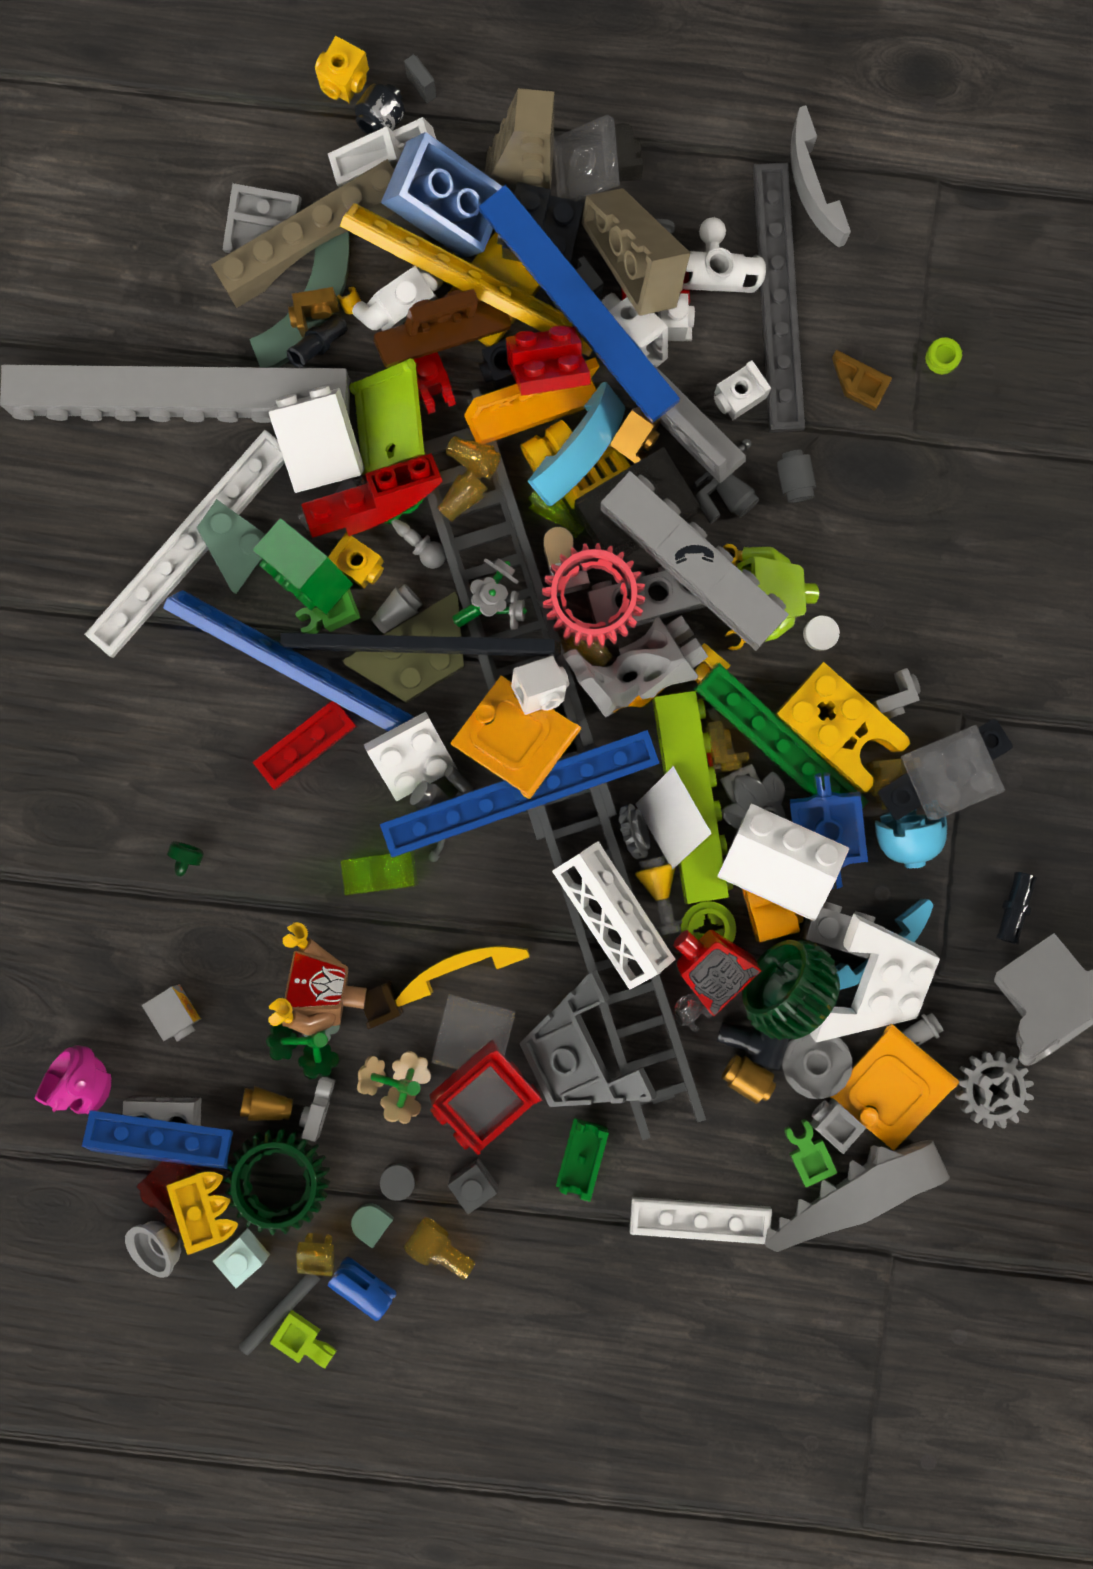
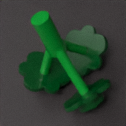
M282 1023L278 1026H271V1034L266 1039V1043L270 1047V1057L275 1061H279L282 1058L288 1060L292 1056V1050L297 1045H306L303 1050L304 1055L298 1059V1064L303 1068L305 1077L308 1079H315L319 1075L328 1077L332 1072L331 1068L338 1065L339 1056L331 1051V1046L327 1042L331 1039V1034L339 1031L340 1024L309 1036L303 1034L304 1037H297L295 1033H292L293 1029L282 1026Z

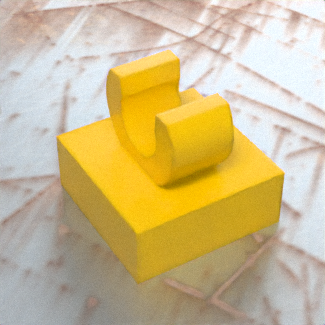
M705 643L702 647L708 657L695 669L698 678L694 680L696 683H699L716 663H720L726 670L731 666Z

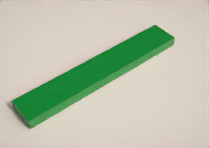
M716 663L694 688L696 692L810 796L817 794L815 774L821 773L822 785L825 786L823 772L830 773L831 792L839 794L858 792L720 663ZM861 794L863 809L869 801Z

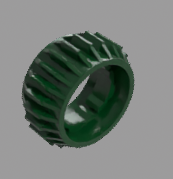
M803 940L782 941L764 952L757 960L761 972L743 989L742 993L743 1004L748 1014L747 1018L751 1020V1025L771 1039L777 1038L778 1040L802 1038L816 1030L833 1010L840 991V980L834 965L835 960L830 957L831 955L810 940L807 942Z
M282 1127L276 1135L272 1128H269L265 1132V1137L258 1132L253 1136V1142L247 1139L242 1144L243 1150L238 1149L233 1154L236 1161H231L228 1165V1169L232 1173L228 1174L224 1181L231 1184V1187L225 1191L226 1195H232L233 1198L229 1206H236L239 1211L236 1217L240 1218L243 1216L247 1220V1227L252 1224L258 1226L259 1233L264 1228L269 1229L271 1235H274L277 1229H281L285 1235L289 1232L291 1226L299 1230L303 1225V1221L311 1222L314 1217L312 1212L318 1213L322 1208L319 1201H325L328 1196L323 1190L330 1185V1181L323 1177L330 1171L329 1167H322V1162L326 1156H318L316 1153L319 1147L318 1144L311 1146L308 1144L307 1139L298 1138V1130H294L291 1135H287L285 1128ZM260 1150H263V1151L260 1152L257 1156H255L251 1161H249L250 1158H251V1156H252L254 1153H256V1152H258V1151H260ZM284 1153L296 1159L300 1167H307L303 1174L306 1179L305 1193L300 1200L293 1204L292 1208L289 1206H285L282 1209L269 1208L259 1202L255 1194L250 1195L253 1187L250 1183L251 1169L255 1162L259 1161L264 1154ZM304 1201H308L304 1206L297 1209Z

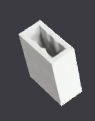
M329 385L317 387L309 391L310 396L297 399L295 394L276 399L277 405L273 406L268 412L295 493L361 476L364 470V464L340 388L330 390Z

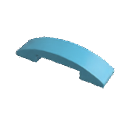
M602 382L584 407L588 411L557 454L555 456H546L528 480V483L547 506L554 505L581 481L603 455L619 429L625 406L607 382Z
M920 899L895 919V922L903 930L898 935L912 942L916 941L924 929L933 908V903L929 899ZM868 959L853 971L847 964L841 962L835 966L840 980V989L860 984Z

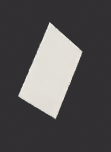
M674 766L636 803L667 862L672 866V870L712 834Z

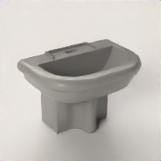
M1055 933L996 972L994 982L1023 1017L1020 1020L1016 1033V1042L1020 1049L1018 1059L1023 1065L1030 1066L1037 1063L1093 1025V970L1085 971Z

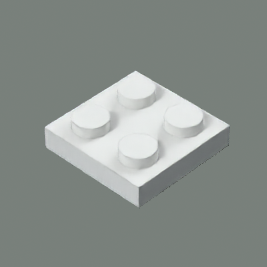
M426 712L364 744L368 755L396 801L413 793L414 789L422 781L432 783L445 776V771L450 765L457 769Z

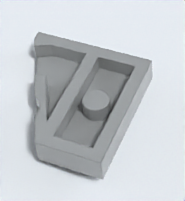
M232 183L222 250L225 253H231L300 212L302 198L299 195Z

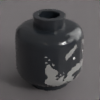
M374 83L366 89L355 105L356 123L364 133L369 135L386 126L393 131L405 115V107L401 101L402 95L399 90L391 84L383 85L379 83Z

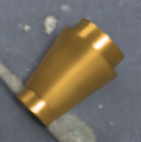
M254 1086V1089L245 1088L240 1116L248 1117V1121L289 1120L293 1099Z

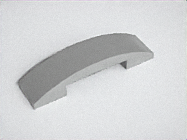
M805 105L799 108L791 136L790 158L794 182L801 202L813 223L833 244L841 247L845 245L851 230L840 200L827 204L809 155L813 150L817 134Z

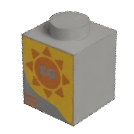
M180 984L168 988L142 1005L163 1041L172 1037L177 1042L193 1033L195 1029L192 1025L201 1020Z

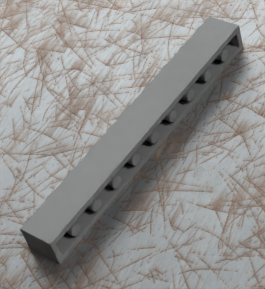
M1 365L0 406L10 413L13 418L19 420H33L34 416H46L51 420L64 421L68 419V416H81L84 420L100 421L102 416H112L120 421H135L136 417H149L153 421L166 422L170 420V417H183L184 420L189 422H202L204 418H217L219 421L232 423L237 422L238 418H252L251 420L254 422L269 423L271 419L268 412L273 406L277 405L276 399L295 394L297 399L310 396V390L329 385L330 390L340 388L349 416L350 378L346 368Z

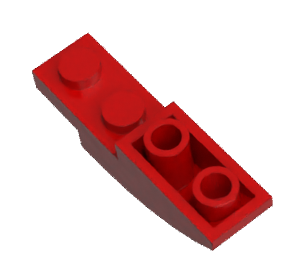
M432 453L365 473L366 484L302 503L301 506L312 538L342 528H346L349 537L382 524L417 504L442 483V478Z

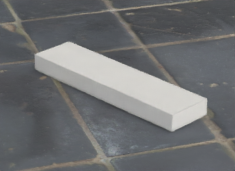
M632 1197L629 1232L632 1235L765 1244L767 1229H771L772 1208L769 1206Z

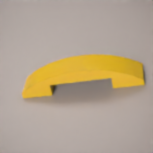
M505 945L486 946L454 954L432 965L416 977L395 1000L396 1004L400 1007L433 993L429 982L431 979L492 957L496 969H500L529 958L528 949Z

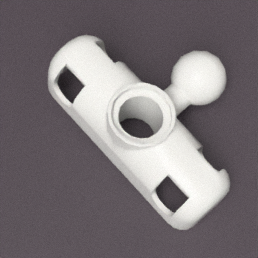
M715 217L704 220L700 226L699 234L701 240L706 244V252L690 251L686 272H692V276L688 283L683 284V289L745 293L757 291L764 282L766 275L764 259L758 255L745 257L743 254H733L724 248H720L719 243L722 242L726 234L725 224L721 219ZM710 266L717 268L720 273L713 271ZM746 275H756L754 286H742Z

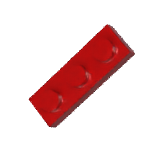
M331 701L252 763L273 790H277L357 726L339 704Z

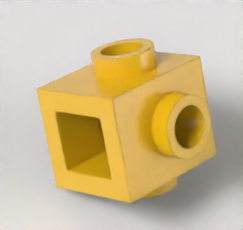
M337 36L334 37L326 52L323 51L319 55L315 65L321 90L332 99L337 100L341 98L350 103L355 93L359 94L366 83V74L369 70L366 52Z

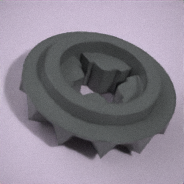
M632 804L623 806L619 812L623 841L626 842L628 851L635 859L647 857L648 849H650V836L645 819L640 810L636 809Z

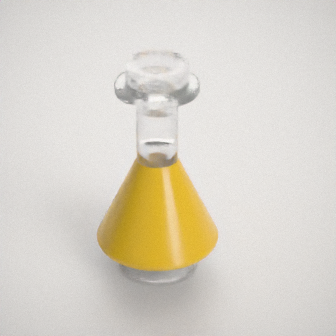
M665 856L639 862L641 870L637 871L635 876L655 899L661 924L656 926L655 929H659L660 935L681 931L679 924H682V920L674 919L669 899L675 868L672 870V866L668 864Z

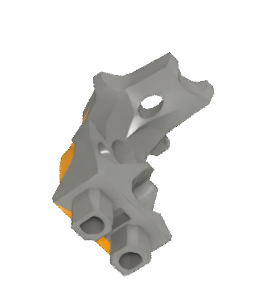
M682 615L667 625L664 624L659 616L655 617L651 628L645 636L632 644L620 648V656L608 667L592 666L576 649L563 654L579 684L593 699L605 717H609L621 708H641L659 695L667 686L696 680L698 675L693 668L708 657L696 638L680 648L679 644L694 635ZM637 672L638 675L635 680L630 682L623 681V676L626 673Z

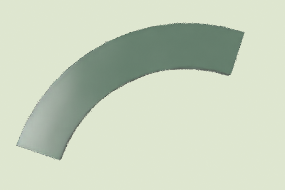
M349 231L315 248L314 264L304 292L333 287L336 297L337 295H343L349 273ZM288 313L272 328L249 340L260 368H278L289 361L287 350L303 338L298 327L292 328ZM306 317L308 330L312 327H319L330 317L325 319Z

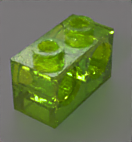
M414 851L391 858L390 854L340 860L345 895L418 886Z

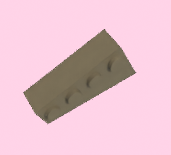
M518 88L508 108L506 119L503 118L500 124V132L495 134L493 145L488 148L485 174L501 186L506 184L514 192L517 182L551 189L554 158V91Z
M623 188L586 195L581 224L638 315L642 316L676 308L680 292L683 289V280L690 252Z

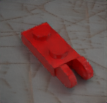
M438 352L413 359L416 363L419 400L423 401L428 414L436 412V405L432 396L442 393L444 401L449 407L456 405L449 377Z

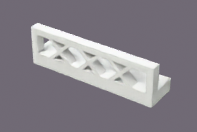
M599 841L552 871L629 990L658 975L676 960ZM575 866L582 877V885L574 883L566 870ZM589 898L598 901L602 907L601 915L592 911L589 906ZM609 928L619 933L622 938L621 945L611 940L608 935ZM628 958L636 960L644 973L635 976L628 966Z

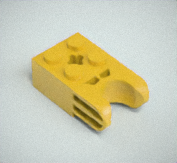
M825 662L813 670L775 713L779 719L861 793H867L873 786V777L864 768L860 759L861 748L867 741L877 742L891 752H902L910 745L909 738L904 732ZM818 705L821 707L825 706L829 710V718L826 717L821 720L818 717L821 712L817 707Z

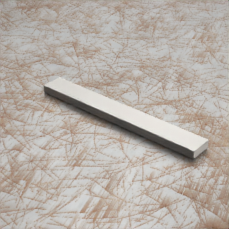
M266 430L259 435L84 635L110 657L114 658L209 550L196 527L216 499L239 515L283 466L285 461L278 440Z

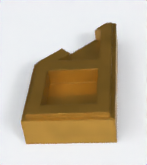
M836 350L832 360L844 396L875 411L892 378Z

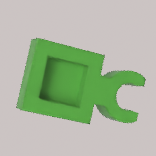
M350 588L327 615L317 607L312 611L308 608H302L295 613L301 622L311 618L310 624L301 628L302 633L317 634L323 625L329 632H332L360 618Z
M806 1119L801 1120L804 1126L803 1135L799 1137L794 1136L789 1126L785 1127V1135L791 1143L798 1147V1149L789 1154L803 1185L809 1187L837 1174V1171L823 1140L818 1139L812 1142L813 1128Z

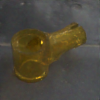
M427 1217L421 1220L403 1246L406 1253L419 1263L426 1266L430 1262L435 1265L440 1263L463 1280L468 1277L475 1265L474 1260L451 1246V1241L447 1239L449 1237L448 1232L438 1223Z

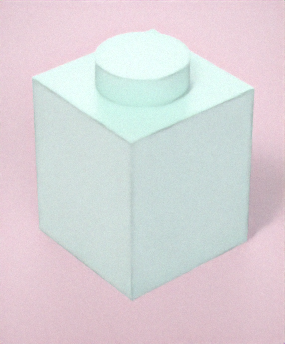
M247 1228L225 1247L213 1262L232 1285L237 1288L264 1264L270 1253Z

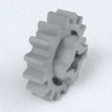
M982 1051L981 1061L976 1057H969L972 1066L970 1068L964 1066L959 1068L965 1074L964 1079H958V1085L962 1086V1091L955 1093L957 1099L965 1100L960 1109L965 1113L972 1112L970 1119L976 1123L983 1119V1125L987 1128H992L994 1121L999 1127L1006 1128V1119L1008 1118L1018 1123L1019 1118L1016 1113L1018 1111L1029 1112V1109L1024 1105V1101L1034 1100V1096L1026 1092V1088L1033 1086L1034 1083L1029 1079L1023 1078L1027 1074L1028 1069L1023 1066L1016 1067L1018 1059L1010 1056L1006 1060L1005 1053L1000 1051L995 1053L994 1059L991 1053L987 1051ZM989 1067H998L994 1068L991 1073H981L983 1070ZM1013 1081L1015 1082V1095L1012 1087ZM973 1084L975 1085L977 1094L975 1099L973 1097ZM992 1084L999 1089L996 1095L989 1090ZM1004 1105L1007 1106L1005 1109L1001 1111L994 1112L996 1107Z

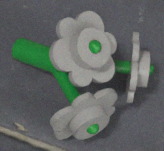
M485 558L484 562L496 569L497 573L493 578L487 577L484 581L477 579L471 583L472 604L452 616L456 626L462 627L481 614L488 617L494 614H509L511 630L518 629L519 621H524L527 612L525 601L519 600V593L512 591L511 604L509 607H506L504 600L508 596V591L505 586L498 584L503 576L518 584L519 581L512 577L515 570L510 567L509 561L503 562L498 558L495 563H492Z

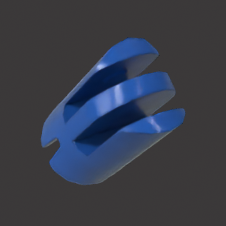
M348 1256L343 1259L340 1267L337 1268L334 1276L328 1283L329 1288L374 1321H379L392 1304V1299L397 1294L393 1288Z

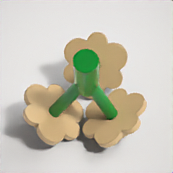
M406 1051L402 1054L401 1059L393 1062L392 1068L395 1073L393 1078L386 1077V1073L383 1071L385 1062L378 1060L375 1056H369L358 1071V1092L373 1096L376 1094L378 1087L384 1084L393 1086L389 1089L388 1096H384L381 1099V1106L385 1108L383 1112L384 1118L389 1122L399 1120L402 1124H407L410 1122L411 1117L417 1116L421 1110V1105L415 1100V1097L421 1090L420 1084H426L431 1079V1072L427 1068L428 1060L424 1057L418 1058L412 1051Z

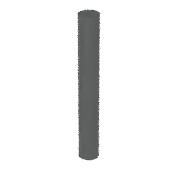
M312 1268L239 1344L240 1350L248 1356L322 1279L321 1274Z

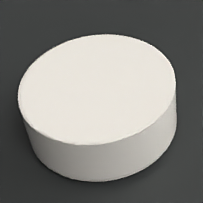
M828 616L813 618L806 624L803 631L805 643L816 651H825L833 647L837 643L840 634L837 623Z

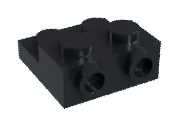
M517 182L515 192H511L571 264L584 203L552 196L551 189ZM498 235L497 244L502 245L503 258L520 262Z

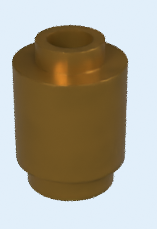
M734 1055L722 1074V1079L728 1082V1087L755 1104L759 1103L761 1099L767 1101L776 1087V1083L773 1082L774 1073L752 1062L746 1056L741 1058L738 1055Z

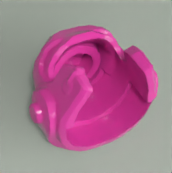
M75 1045L66 1048L51 1064L38 1088L35 1099L43 1105L52 1107L53 1112L56 1110H67L70 1106V1109L76 1114H89L90 1110L98 1111L109 1097L111 1074L107 1073L103 1063L94 1056L92 1049L86 1046Z

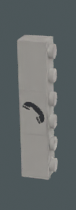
M629 471L601 501V511L757 651L789 615L784 610L786 608L784 602L775 594L770 593L767 595L758 587L760 584L759 580L748 570L744 569L741 572L731 563L734 559L723 547L718 545L715 548L705 539L707 537L706 532L695 522L688 524L680 517V509L671 500L659 498L653 492L655 487L643 475L636 477Z

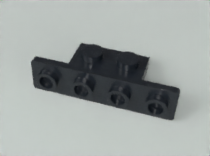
M992 719L878 790L877 794L892 818L899 820L926 802L929 806H932L948 796L945 790L956 784L960 788L977 778L974 773L975 771L1012 749L1013 744L998 721Z

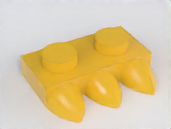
M202 1172L166 1185L187 1255L224 1242L235 1232L238 1223L233 1220L216 1219L227 1209L231 1200L219 1195L209 1196V1193L213 1192L220 1185L223 1175L215 1172Z

